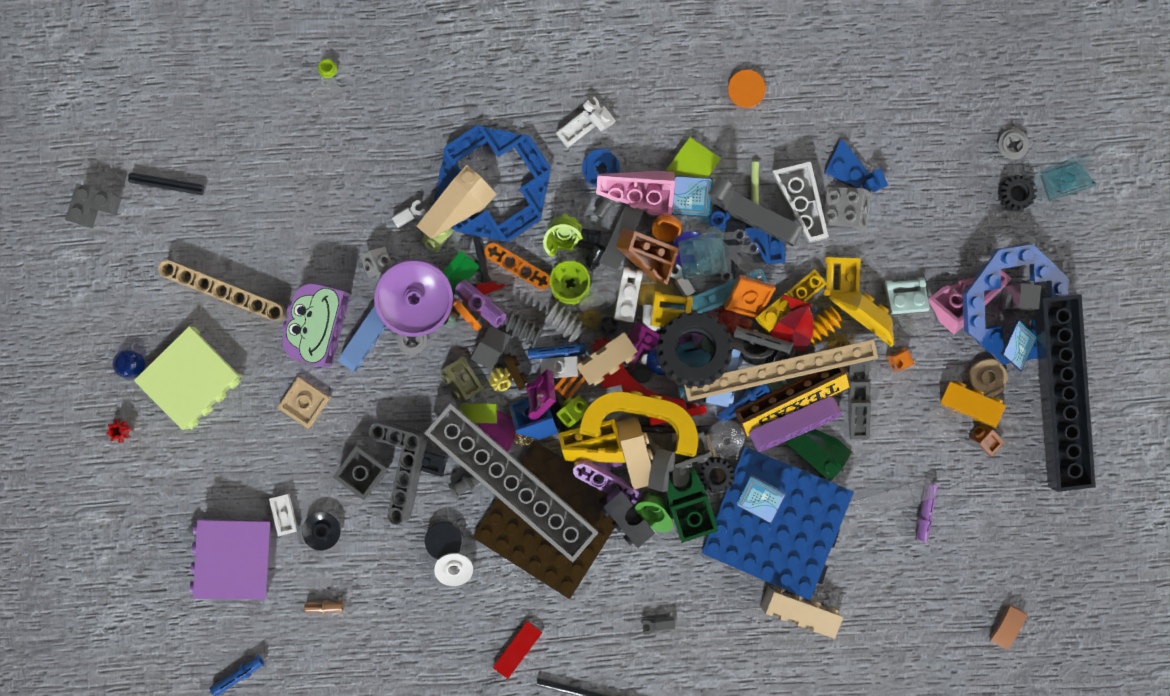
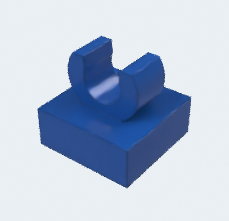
M881 168L866 175L867 181L862 183L864 189L871 188L873 193L889 186Z

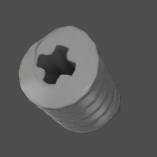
M558 301L548 312L545 321L548 323L553 320L551 327L558 325L557 332L559 333L564 330L563 337L565 338L570 335L569 342L571 343L582 334L587 326L581 328L583 321L575 323L577 316L569 318L571 311L564 313L565 306L558 308Z

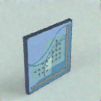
M675 176L672 214L710 217L711 202L708 192L712 187L713 178Z
M1016 319L1001 355L1015 368L1022 371L1036 341V336L1020 320Z

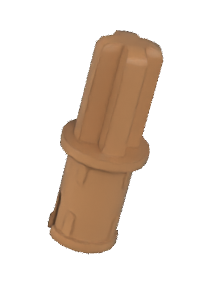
M326 599L323 601H307L304 605V611L306 613H323V615H326V613H343L344 601H327Z

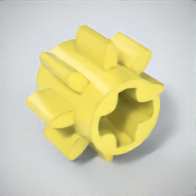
M496 368L490 373L492 378H489L488 381L495 391L497 389L505 391L511 386L510 381L513 380V377L507 368Z

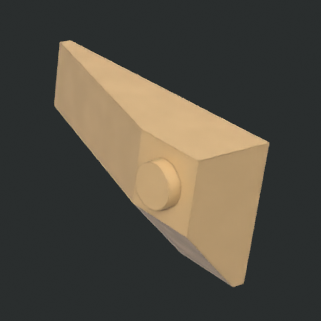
M466 165L418 223L417 228L430 239H433L457 223L482 211L497 194L480 175Z

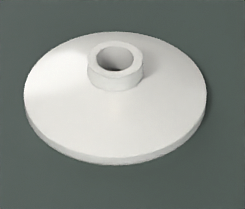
M448 553L437 560L434 572L436 578L441 583L448 586H459L471 578L473 565L470 559L463 554Z

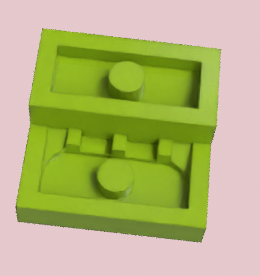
M689 137L667 168V171L674 172L675 176L708 178L721 158L692 137Z

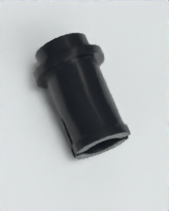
M596 243L590 256L585 259L586 265L591 269L599 267V261L606 248Z

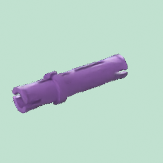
M925 483L919 519H917L918 530L915 540L928 542L930 527L933 525L932 514L938 485Z

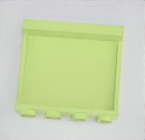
M191 326L134 380L182 430H192L199 424L198 420L203 415H208L213 410L212 406L216 402H221L227 396L226 392L230 388L234 389L241 382L239 379L243 376L238 374L199 335L200 331L196 327Z

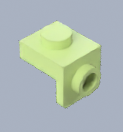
M450 228L433 239L424 234L422 243L428 249L437 253L454 229Z

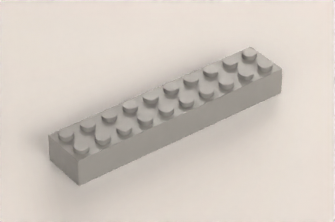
M449 404L424 433L570 561L574 562L599 533L593 525L455 405Z

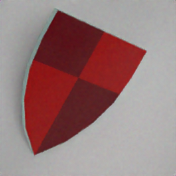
M809 306L797 308L787 313L776 324L770 336L793 342L792 348L804 354L811 342L814 329L813 316Z

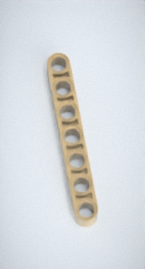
M165 260L158 267L160 275L267 319L283 321L287 317L285 306L177 262ZM172 265L173 272L171 274H168L167 268L168 266ZM190 272L191 279L186 282L185 274ZM205 279H208L209 286L204 289L202 283ZM223 286L227 289L224 296L220 294V289ZM243 293L245 299L242 303H239L238 296ZM258 300H261L263 304L260 310H257L255 307ZM276 307L280 309V315L278 317H274L273 310Z

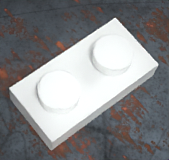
M290 493L270 498L269 501L277 535L281 536L297 532L298 527Z

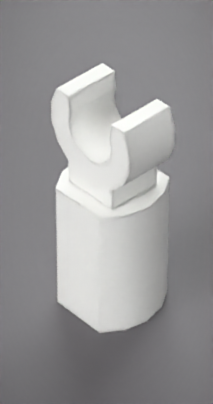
M419 200L413 202L411 208L407 207L391 217L398 228L414 219V216L425 214V209L421 211L416 210L417 205L421 204Z
M677 264L678 273L673 274L671 272L670 277L676 280L674 283L682 295L686 297V295L694 293L695 289L686 275H682V268Z

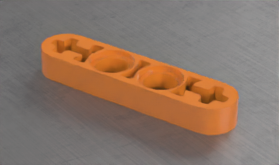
M490 243L486 246L485 255L492 262L540 290H546L550 287V276L496 243ZM497 247L496 251L501 255L503 251L506 252L502 256L501 262L497 261L500 258L496 255L490 257V248L494 249ZM508 256L515 259V264L512 267H507L504 264ZM524 266H528L532 270L531 275L528 277L521 275V269ZM535 271L539 272L537 274L538 277H546L547 285L539 286V281L535 278L534 282L530 281Z

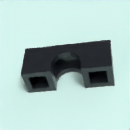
M614 487L598 501L602 506L600 509L607 518L611 517L614 520L612 525L618 532L621 530L624 532L623 538L630 546L634 544L639 548L655 534L653 529L639 514L631 520H625L627 510L633 505L617 487Z

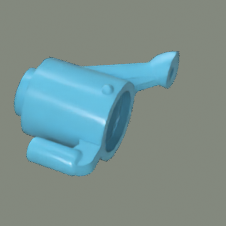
M694 341L682 343L676 347L679 360L688 366L701 367L711 359L708 351L704 352L702 348L684 353L686 350L695 348ZM681 384L677 389L679 397L683 398L686 392L684 385Z

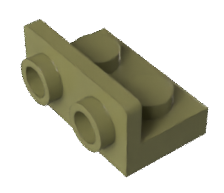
M464 357L445 367L440 372L443 382L450 387L453 398L459 401L460 404L484 389Z

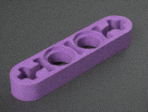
M580 459L574 463L573 474L578 479L607 494L612 490L610 485L618 483L621 486L619 490L622 491L632 505L640 501L639 488L633 490L631 483L587 460ZM585 467V470L579 472V468ZM601 474L604 476V479L602 481H595L593 477ZM628 493H635V496L628 497Z

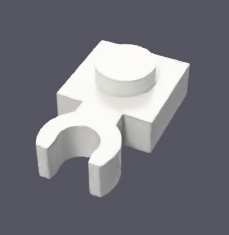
M595 97L583 104V107L588 112H591L589 117L600 131L605 130L616 122L605 106L602 108L599 106V102Z

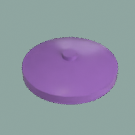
M409 259L390 266L381 275L375 288L374 302L379 318L389 329L404 336L416 337L435 331L446 321L452 309L453 293L449 280L438 267L427 261Z

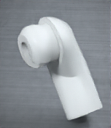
M644 305L642 323L650 330L658 332L661 327L650 325L652 305Z

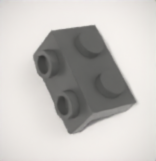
M703 431L698 432V447L694 457L675 453V468L685 469L690 467V463L696 461L702 463L709 460L708 457L712 456V453L709 450ZM677 440L666 443L668 450L675 451Z

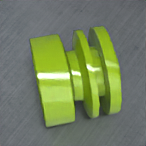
M564 261L552 270L550 287L554 298L564 305L575 306L582 303L588 297L591 290L590 275L581 263ZM573 281L575 287L568 289L567 282L571 283Z

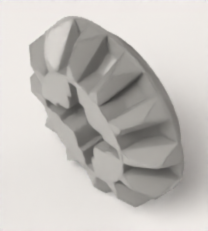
M1017 129L1007 130L999 137L997 145L999 153L1004 158L1016 160L1027 153L1029 141L1022 131ZM1010 140L1011 142L1019 141L1015 146V150L1014 148H1007Z
M397 334L398 347L404 353L418 354L424 350L427 344V334L415 338L418 345L415 343L408 344V336Z

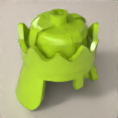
M563 213L560 217L554 216L552 221L547 223V232L543 239L546 253L553 257L558 249L574 250V246H576L579 240L583 239L581 235L582 224H579L575 217H569L567 213Z

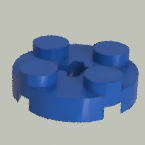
M606 149L593 150L583 160V176L588 184L596 188L597 177L600 173L595 168L599 167V164H603V167L607 168L602 174L620 173L619 160L612 152Z

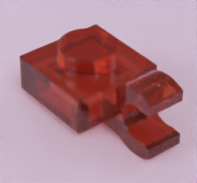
M723 306L719 310L718 322L720 324L724 323L727 327L726 330L732 332L736 330L737 326L746 329L751 328L753 321L739 318L740 313L725 310Z

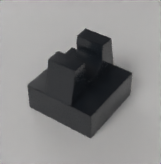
M582 228L581 235L583 239L580 241V248L593 250L594 245L600 243L601 231Z

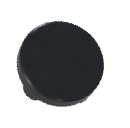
M441 521L428 529L424 542L427 552L433 558L439 559L448 553H459L463 547L464 539L457 525L450 521Z

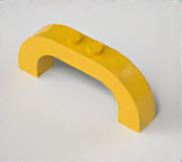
M631 391V393H609L596 399L587 408L582 418L579 434L593 437L599 436L602 420L608 414L615 411H624L662 419L669 422L676 431V454L694 457L697 452L698 433L694 421L683 408L675 403L661 400L662 397L650 395V397H646L636 391Z

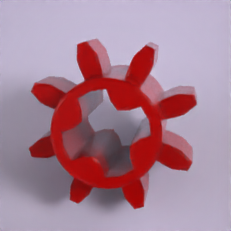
M115 419V424L107 425L109 430L106 434L111 437V442L118 439L119 443H123L124 438H131L129 433L133 428H129L127 425L128 421L121 423L120 419Z

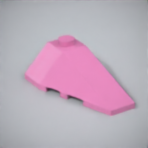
M667 171L598 174L596 194L617 202L621 201L632 208L644 210L650 215H672L675 174L674 172Z
M1001 269V288L984 291L985 306L1012 279ZM974 277L960 280L959 283L952 286L942 287L929 298V302L939 322L953 334L964 327L962 293L967 286L970 287L975 280Z

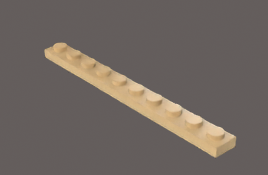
M874 340L726 372L711 385H705L703 388L692 387V389L686 388L684 385L687 401L870 361L878 359Z

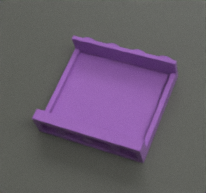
M198 518L197 523L193 524V535H196V542L192 543V554H195V562H191V574H194V581H190L189 593H193V599L266 600L271 519L248 521L204 520Z

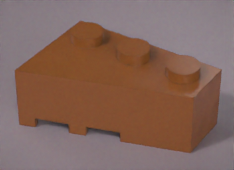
M621 229L616 248L640 270H643L651 280L668 285L679 248L636 231Z

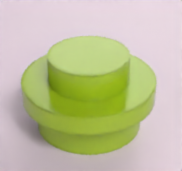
M323 59L318 65V72L324 78H331L337 73V66L334 61Z

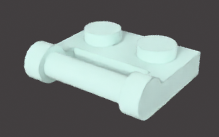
M918 277L917 280L885 281L890 315L929 311L930 305L924 277ZM918 287L916 292L894 293L893 289Z

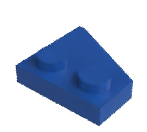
M842 139L839 141L824 171L825 174L853 188H860L868 172Z
M755 227L745 228L747 235L767 265L786 263L784 242Z

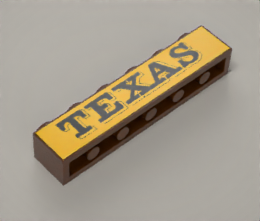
M843 367L812 373L734 410L739 426L745 436L749 437V433L760 426L820 400L834 396L850 388L847 372Z

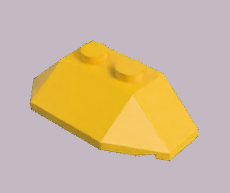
M859 291L832 294L829 297L832 302L892 347L894 345L892 317L887 314L889 310L882 304L879 306L874 304L873 301L875 299L865 292L863 295Z

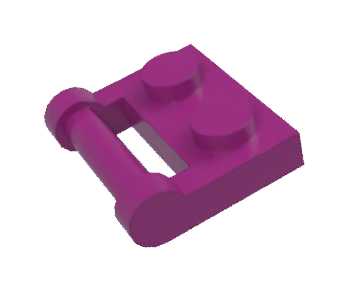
M548 369L539 375L533 383L526 385V392L529 394L530 403L528 413L531 419H538L556 401L553 371Z

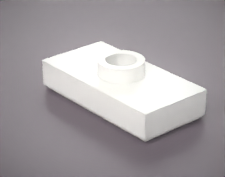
M586 109L556 132V135L567 149L596 127Z
M578 356L540 359L541 374L548 369L553 371V378L579 376V370L576 367L579 364Z

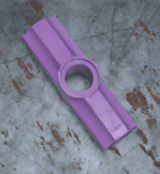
M467 280L458 283L455 288V294L464 300L471 310L478 312L494 327L503 324L507 314L496 306L490 297L483 295Z

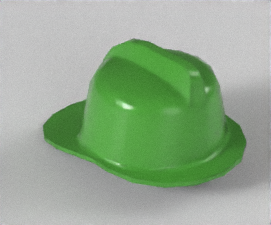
M649 492L642 502L637 503L635 506L636 512L653 530L668 532L673 528V520L667 513V503L663 498Z

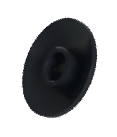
M316 512L310 515L302 526V536L305 543L315 550L323 551L330 549L340 538V524L332 514L327 512ZM321 527L326 529L325 534L320 532Z

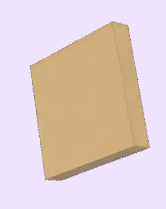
M298 376L277 408L310 429L331 397Z

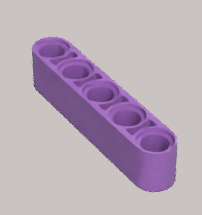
M831 396L752 430L749 436L757 451L762 452L834 421L842 415V412L835 399Z

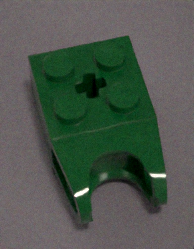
M689 467V481L682 487L673 485L669 478L666 497L681 543L717 532L718 528L708 495L694 467Z

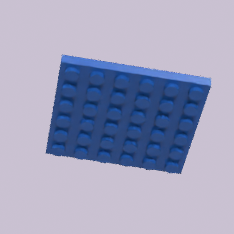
M744 447L734 472V481L731 487L727 489L715 519L718 531L709 534L702 554L811 600L854 491ZM750 477L784 494V498L771 522L738 505Z

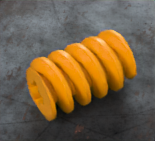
M832 306L828 307V311H822V316L818 314L816 315V320L813 319V337L810 342L813 346H816L815 339L822 342V334L825 337H829L828 330L835 333L834 326L839 329L841 328L840 322L842 319Z

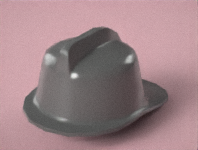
M734 333L731 335L733 347L742 352L743 359L749 364H766L768 356L774 352L772 348L756 343L753 345L750 344V341L735 338Z

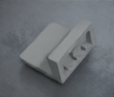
M828 187L824 209L826 225L854 227L858 230L867 231L871 192L864 188Z

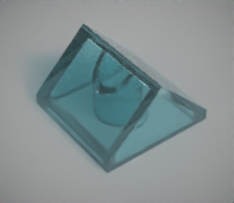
M1077 162L1040 173L1049 202L1096 186V182Z

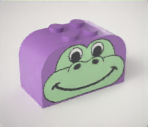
M307 284L299 288L293 297V301L288 305L287 313H289L287 321H284L282 332H284L282 344L287 355L295 360L309 364L332 367L351 294L318 284Z

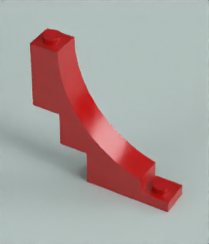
M606 337L595 339V344H592L593 352H597L610 343L611 340L607 341ZM619 364L620 369L612 375L608 372L602 376L604 378L601 382L602 389L621 385L622 392L631 393V391H636L646 397H650V395L662 397L661 400L675 403L683 408L690 417L707 413L706 406L700 405V402L689 404V408L686 409L684 399L670 398L650 391L633 379L622 364ZM648 417L650 426L667 422L662 419Z

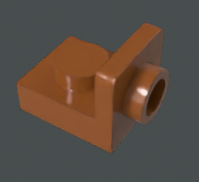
M979 424L969 436L972 441L976 442L991 457L1004 444L996 432L984 424Z

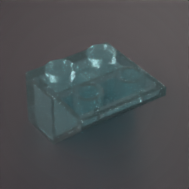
M704 234L678 242L684 280L728 272L722 234Z

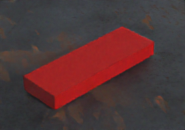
M527 620L494 664L493 669L506 679H509L543 632Z

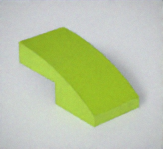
M461 403L460 411L474 423H497V404Z

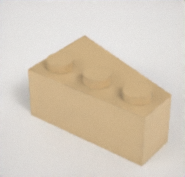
M624 332L576 365V367L589 385L593 383L596 386L604 380L602 376L608 372L612 375L619 370V364L624 361L629 363L635 359V353L638 351Z
M638 417L615 422L633 490L648 486L651 470L650 460H653L651 449L646 448V444H649L647 433H642Z

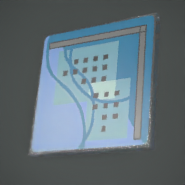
M751 475L737 506L772 523L787 493Z

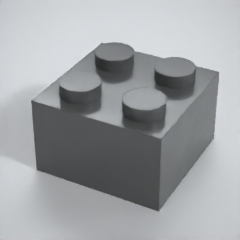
M357 445L333 478L361 499L366 500L391 467L363 446Z

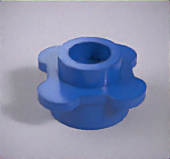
M714 209L708 224L711 227H718L719 230H725L730 214Z

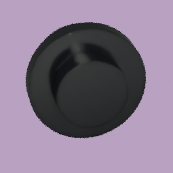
M639 364L633 369L632 375L638 383H646L650 380L652 372L647 365Z

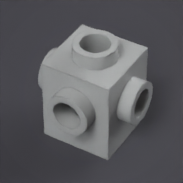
M385 247L370 250L360 256L368 278L376 276L379 279L392 266V261Z

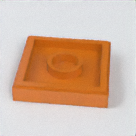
M739 275L723 305L724 309L756 318L764 311L776 289L775 285Z

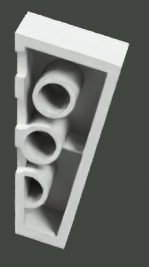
M811 161L774 170L772 175L798 225L804 229L802 232L807 242L812 243L827 239L829 236Z

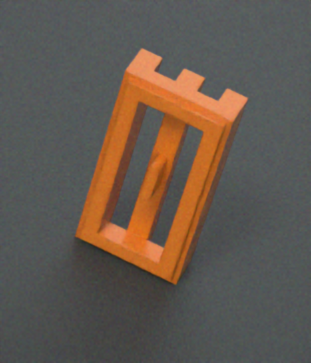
M563 377L555 386V389L568 399L573 396L585 381L584 377L569 394L566 391L577 377H572L562 390L559 387L568 378Z

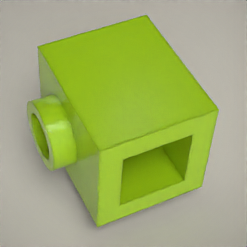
M579 395L574 399L569 397L562 403L564 407L556 415L569 428L584 416L589 406Z

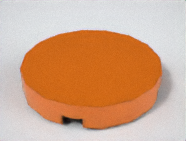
M741 70L735 73L728 84V96L731 102L740 108L747 109L757 106L764 98L766 92V85L762 76L752 70Z
M458 298L452 302L456 310L472 325L475 331L482 328L479 321Z

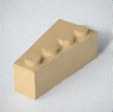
M768 585L760 605L766 615H775L780 620L786 622L791 619V622L803 628L809 626L810 630L833 639L836 638L843 620V616L839 614L838 609L831 606L824 608L816 600H804L803 597L794 593L789 594L785 592V589L776 585L774 587Z

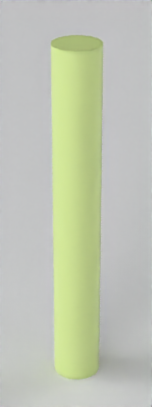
M751 162V201L759 204V162Z

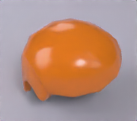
M662 214L654 220L651 232L660 241L673 242L677 235H680L682 224L674 215Z

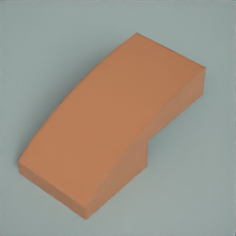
M1009 605L999 618L1000 623L991 634L990 640L1008 650L1020 632L1027 613Z

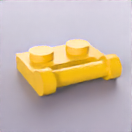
M825 258V264H827V284L824 296L855 291L860 292L861 258ZM834 264H840L839 290H834Z
M654 291L650 325L664 327L674 316L678 317L680 313L685 311L687 314L691 313L693 296L686 295V297ZM660 301L684 304L685 307L684 310L659 306Z

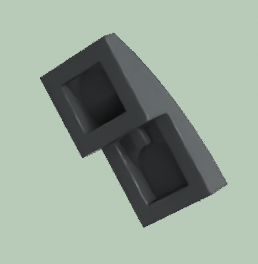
M664 448L657 449L651 465L648 488L661 492L668 491L669 472L674 471L675 451Z

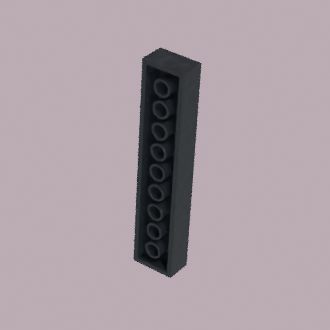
M1068 293L1040 297L1039 309L1034 310L1048 487L1056 492L1096 488L1082 294Z

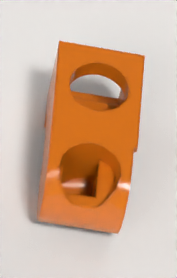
M905 348L886 356L893 372L904 370L915 364L909 350Z

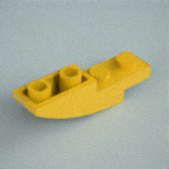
M814 269L783 295L792 296L806 302L827 283ZM781 295L755 319L768 333L782 317L790 312L789 302L783 299Z

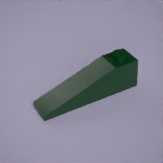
M817 429L785 441L792 450L825 480L830 482L843 469L852 453L839 439Z

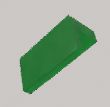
M462 251L456 255L443 272L449 280L454 295H457L455 294V288L458 283H461L463 280L469 281L479 269V265Z

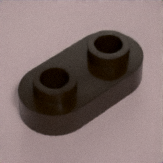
M509 353L503 356L519 391L526 388L525 384L528 383L524 372L520 373L517 366L520 363L516 355L512 356Z

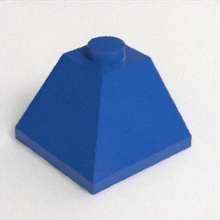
M529 397L508 404L517 434L542 439L558 433L550 407L538 419H531L528 413L530 409Z

